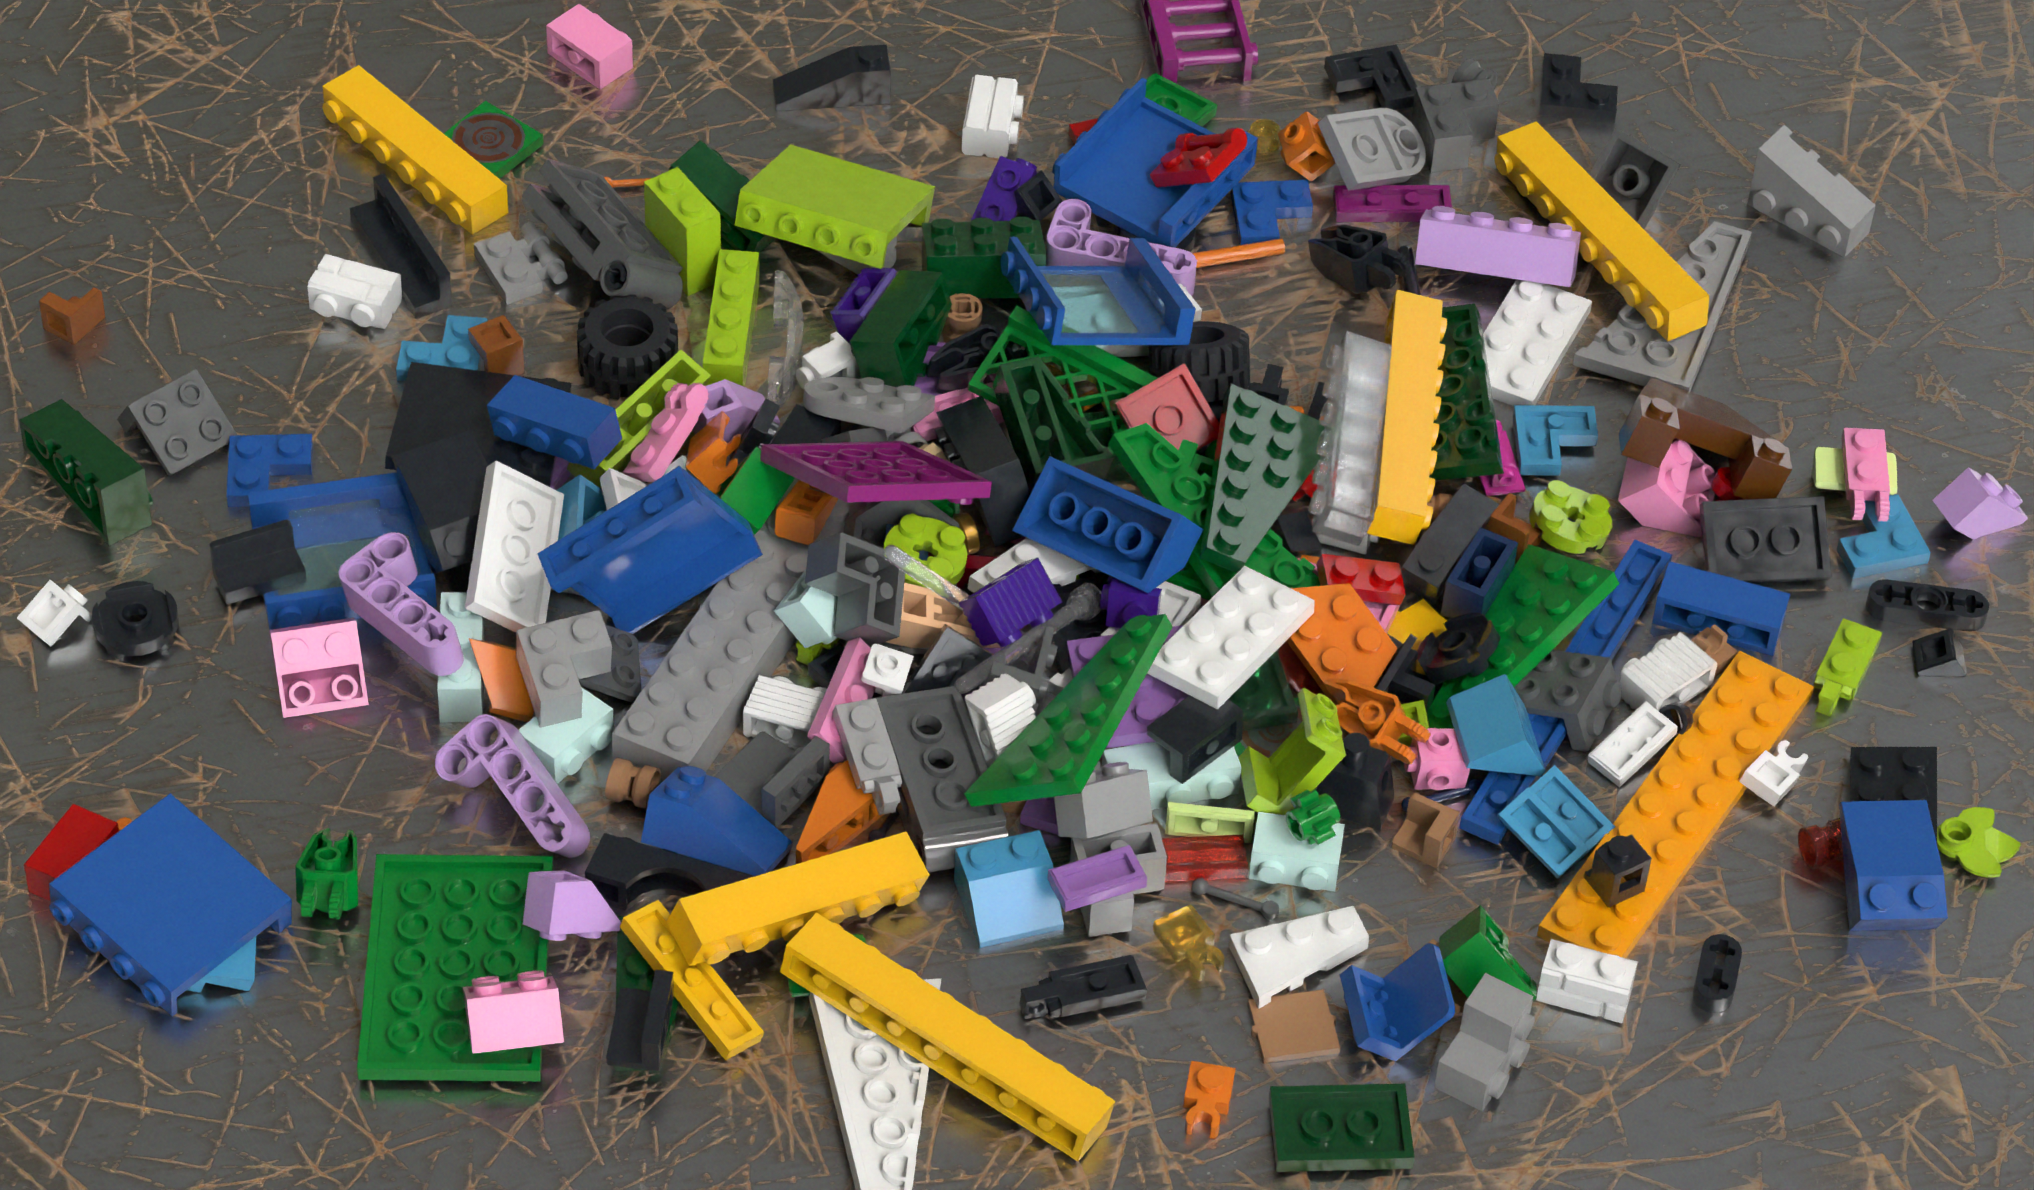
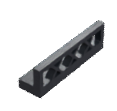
M385 174L373 177L375 200L350 208V218L383 270L401 275L402 299L415 319L452 307L450 272Z

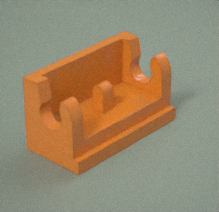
M723 411L690 439L686 468L715 495L721 490V484L737 469V458L731 460L727 466L726 460L737 449L741 441V434L733 436L732 440L728 443L723 439L725 427L730 422V418Z

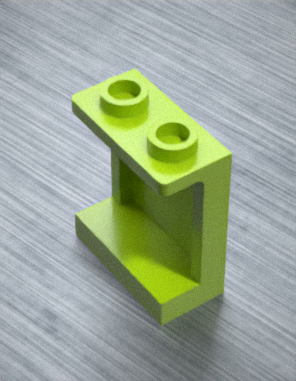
M1303 688L1298 693L1303 721L1279 748L1268 758L1248 746L1238 757L1241 764V777L1246 805L1257 813L1265 812L1286 816V812L1294 809L1290 798L1306 790L1310 792L1315 790L1346 756L1337 707L1327 696L1320 693L1315 695Z

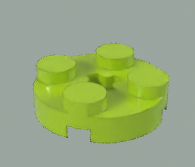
M1559 480L1549 482L1547 488L1536 495L1529 511V521L1534 528L1535 523H1537L1538 527L1543 531L1541 538L1549 545L1569 553L1582 554L1586 552L1587 547L1596 546V550L1602 548L1612 529V518L1608 512L1610 504L1605 497L1598 494H1589L1581 489L1570 487L1565 482Z
M917 514L903 516L900 523L889 531L883 549L907 557L904 583L934 590L949 584V588H951L960 581L965 570L968 555L964 543L965 535L960 528L950 526L935 518L921 517ZM917 551H928L934 557L929 556L927 561L921 560Z

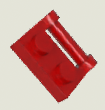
M1230 128L1224 133L1196 136L1194 133L1180 134L1176 138L1175 149L1166 153L1160 159L1161 163L1150 173V177L1156 187L1213 182L1245 149L1247 135L1241 128Z

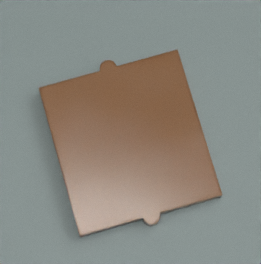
M1324 989L1271 996V1002L1259 1009L1254 999H1248L1247 1006L1253 1024L1251 1036L1257 1038L1263 1064L1340 1053L1341 1048L1334 1027L1337 1018L1330 1013Z

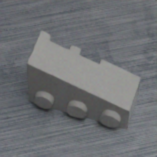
M1783 125L1758 148L1747 205L1845 258L1869 234L1876 205L1840 173L1834 177L1817 162L1820 156L1813 149L1806 152L1790 138L1793 132Z

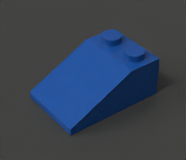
M694 766L677 767L649 794L641 837L642 843L753 876L771 872L791 851L793 843L723 781L706 775L703 769Z
M1927 800L1840 802L1839 810L1849 931L1926 930L1939 927L1948 918L1945 880Z

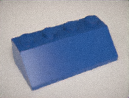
M1049 456L1012 531L1149 593L1185 567L1203 529L1177 512Z

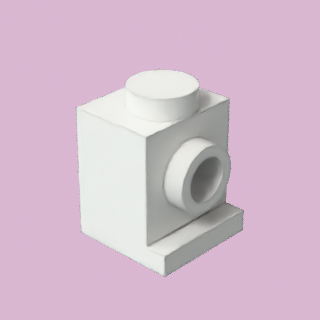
M837 331L830 334V342L821 347H816L802 356V367L796 370V378L803 390L806 383L819 378L847 377L860 379V371L856 358L851 352V345Z

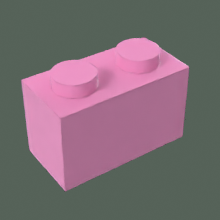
M577 4L546 25L547 53L600 90L633 68L632 39L626 33L617 30L598 14L592 13L581 4Z

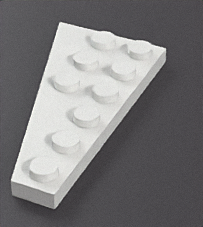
M942 978L925 979L926 982L940 990ZM810 992L809 1000L855 1190H912L929 1067Z

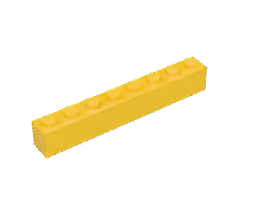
M1537 121L1497 136V154H1495L1494 160L1500 174L1505 175L1517 187L1519 193L1523 197H1527L1537 207L1542 217L1547 218L1551 223L1566 224L1572 227V231L1581 232L1579 251L1583 259L1590 262L1602 274L1604 280L1608 284H1612L1620 292L1626 303L1634 307L1645 318L1650 328L1656 329L1668 342L1707 325L1709 294Z
M1396 290L1385 322L1367 534L1415 545L1420 531H1427L1433 514V507L1428 506L1427 503L1432 498L1435 486V479L1429 478V475H1432L1437 459V451L1431 450V447L1435 446L1439 432V424L1433 423V421H1436L1441 406V397L1435 395L1438 394L1443 379V371L1438 370V368L1441 366L1445 352V344L1440 342L1443 340L1446 331L1447 318L1442 317V300Z
M816 913L786 944L780 973L1079 1162L1107 1128L1115 1100L1107 1096L1101 1089L1091 1086L1069 1072L1063 1065L1053 1062L1032 1049L1025 1041L1013 1037L994 1025L987 1017L975 1013L956 1001L950 994L940 991L918 977L912 970L904 968L886 957L874 946L867 945L848 933L839 924L831 922Z

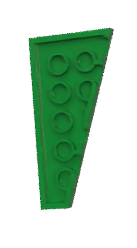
M1528 544L1485 615L1488 621L1491 620L1501 637L1496 650L1487 659L1489 667L1478 676L1468 677L1465 674L1444 682L1427 711L1429 728H1454L1446 703L1449 697L1504 674L1507 675L1511 684L1515 687L1619 585L1614 571Z

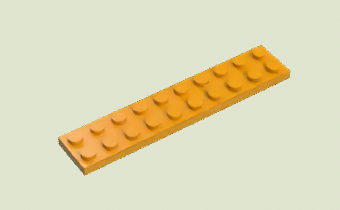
M1739 650L1693 713L1694 721L1691 728L1683 735L1678 734L1614 821L1615 828L1604 835L1539 924L1537 936L1549 943L1551 939L1627 958L1747 789L1746 786L1739 782L1745 770L1765 750L1772 754L1812 698L1814 686ZM1632 834L1652 858L1645 891L1608 907L1584 878V874L1592 869L1595 851L1600 846L1610 841L1613 837L1629 836ZM1624 877L1621 878L1620 884L1626 882Z

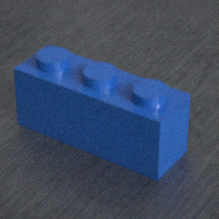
M514 375L487 404L495 436L591 469H595L622 440L614 407Z
M1669 561L1657 596L1652 624L1692 635L1699 634L1707 627L1711 629V626L1715 624L1728 635V644L1774 656L1784 624L1790 593Z

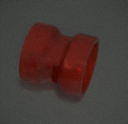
M1840 817L1828 820L1823 827L1810 825L1799 830V850L1804 862L1810 869L1824 867L1833 859L1838 862L1844 861Z

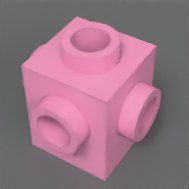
M1428 728L1427 730H1429L1431 736L1426 743L1412 738L1411 746L1408 747L1416 754V758L1410 765L1404 763L1405 772H1411L1415 790H1443L1466 787L1470 768L1465 766L1454 728Z

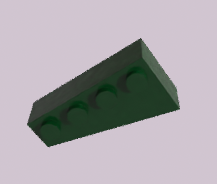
M60 399L19 419L23 448L108 546L152 525L150 507L153 505V500L147 489L145 469L85 419L78 410H75L63 399Z

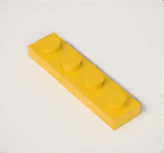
M659 899L623 917L620 924L621 930L654 971L673 972L675 998L725 1061L761 1041L764 1031L714 968L707 964L706 961L691 966L688 965L667 923L670 913Z

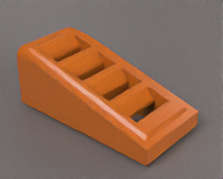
M798 480L776 509L775 535L806 545L813 543L822 531L838 498L826 492H819L822 490Z

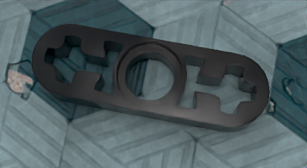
M1882 579L1870 586L1866 600V609L1871 616L1882 621L1976 631L1985 624L1989 611V602L1983 594L1974 590ZM1883 598L1889 599V602H1884ZM1905 600H1909L1908 606L1904 605ZM1928 600L1935 603L1938 609L1932 611L1925 610L1919 607L1917 602ZM1947 605L1951 606L1950 611L1946 610ZM1966 608L1971 609L1972 613L1966 612Z

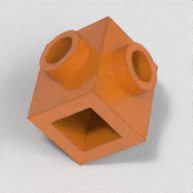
M1305 111L1278 132V136L1282 146L1280 153L1285 163L1312 182L1336 163L1317 123L1320 120Z

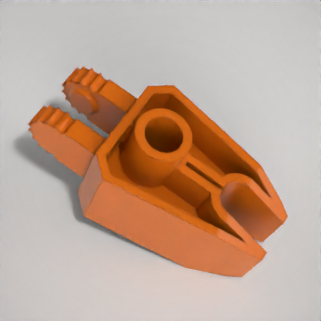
M1330 679L1324 683L1329 694L1343 702L1336 705L1342 738L1345 739L1351 733H1361L1369 739L1370 747L1386 751L1390 756L1406 764H1412L1416 754H1414L1411 748L1397 740L1404 733L1417 741L1426 743L1431 733L1424 726L1406 716L1396 695L1351 680Z

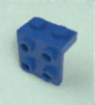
M1427 943L1384 978L1353 965L1339 974L1344 991V1001L1348 1007L1353 1027V1037L1357 1046L1395 1062L1445 1024L1455 1014V1004L1441 951L1434 944Z

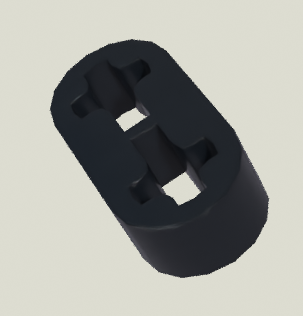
M1717 934L1710 936L1703 944L1693 989V1000L1700 1009L1706 1012H1723L1732 1003L1742 957V948L1733 937ZM1717 953L1725 954L1724 966L1715 964ZM1711 981L1720 983L1718 995L1709 993Z

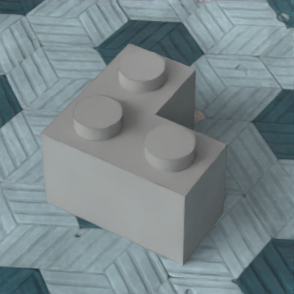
M600 610L516 631V658L540 728L582 718L583 691L579 679L611 672L612 644Z
M1098 761L1080 794L1054 797L1059 837L1089 839L1153 822L1147 770L1129 769L1127 762L1109 763L1100 767V761Z
M1157 823L1131 827L1089 839L1071 838L1070 863L1130 845L1147 876V886L1080 907L1088 937L1131 931L1134 908L1133 894L1164 890L1167 855Z
M1485 973L1464 1003L1460 1031L1439 1060L1434 1088L1480 1111H1483L1491 1097L1498 1099L1508 1083V1072L1512 1066L1519 1068L1528 1054L1530 1044L1525 1042V1039L1528 1037L1535 1022V1017L1530 1015L1534 996Z

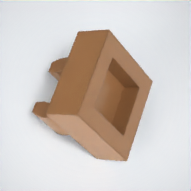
M1714 624L1711 626V629L1707 627L1690 640L1717 662L1716 677L1728 667L1738 651L1727 643L1728 635Z

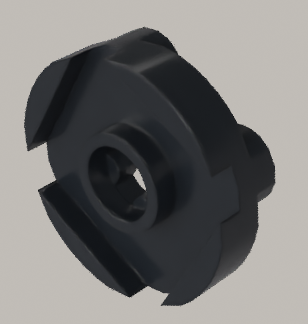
M131 581L116 585L105 592L106 598L100 602L99 606L97 602L92 610L94 633L99 643L106 647V651L111 657L123 658L126 656L145 655L155 651L166 650L174 643V634L179 625L176 601L168 591L165 590L164 594L161 591L154 590L152 583ZM139 614V618L143 619L139 622H129L131 615Z
M1468 613L1443 623L1447 629L1437 637L1431 632L1418 647L1417 660L1430 682L1437 685L1465 674L1468 677H1475L1483 673L1489 667L1487 659L1496 650L1501 637L1491 620L1488 621L1484 614Z

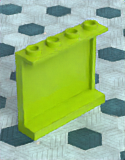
M790 144L740 189L735 226L882 269L884 267L887 244L909 223L922 226V223L929 222L935 186Z

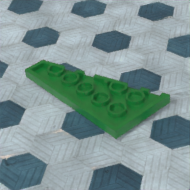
M1147 423L1113 434L1108 444L1145 499L1183 515L1203 529L1188 562L1213 597L1237 573L1200 558L1212 478L1206 473L1201 476L1183 461L1184 454ZM1271 529L1266 533L1244 564V566L1289 588L1320 586L1319 577L1313 572L1315 566L1304 557L1299 561L1282 546L1283 539Z
M1139 615L1129 619L964 793L971 807L1080 794L1172 629L1167 615Z

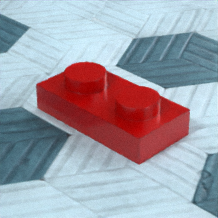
M1321 554L1316 564L1320 586L1350 583L1363 601L1401 605L1406 596L1400 563Z

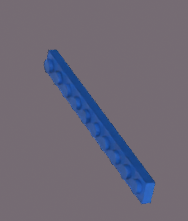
M1634 539L1614 571L1619 585L1585 618L1565 652L1609 657L1612 661L1664 577L1668 563L1672 559V554ZM1528 713L1546 769L1567 734L1563 718ZM1490 771L1463 813L1459 829L1499 845L1508 828L1497 817L1498 813L1527 787L1530 788L1541 776Z

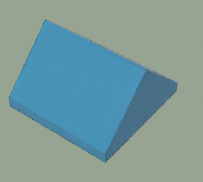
M1506 674L1449 697L1446 703L1466 768L1541 777L1544 775L1546 770L1526 707Z

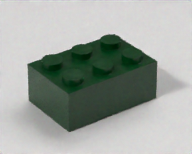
M1015 217L1010 221L975 218L971 222L936 219L931 223H922V271L943 272L949 296L964 293L973 295L978 299L1020 298L1014 292L1013 286L1007 277L1002 273L1001 257L1003 252H1007L1009 237H1017L1036 266H1046V250L1040 220H1032L1028 217Z

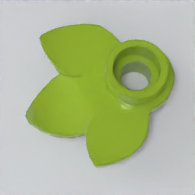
M1967 808L1958 817L1948 818L1937 827L1938 850L1949 857L1957 858L1966 871L1985 878L1999 877L2002 873L2000 863L2012 858L2019 851L2021 843L1992 827L1995 814L1991 808Z

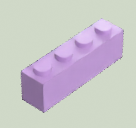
M1434 206L1432 210L1426 209L1420 219L1415 264L1571 287L1576 274L1581 232L1572 231L1571 226L1561 223H1551L1548 227L1533 225V221L1526 218L1514 217L1510 218L1509 221L1494 219V215L1486 212H1472L1469 216L1455 214V209L1450 207Z

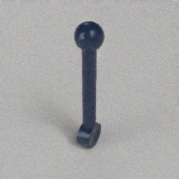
M1472 779L1465 788L1453 789L1425 797L1436 802L1468 794L1474 797L1483 781ZM1410 797L1404 798L1401 802V807L1406 813Z

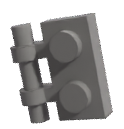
M527 222L521 227L524 239L516 241L509 231L474 243V255L506 305L543 293L542 280L551 278L555 284H561L568 277L564 270L565 264L561 256L551 250L549 238L542 229H537L533 222ZM536 255L539 261L530 263L527 258Z

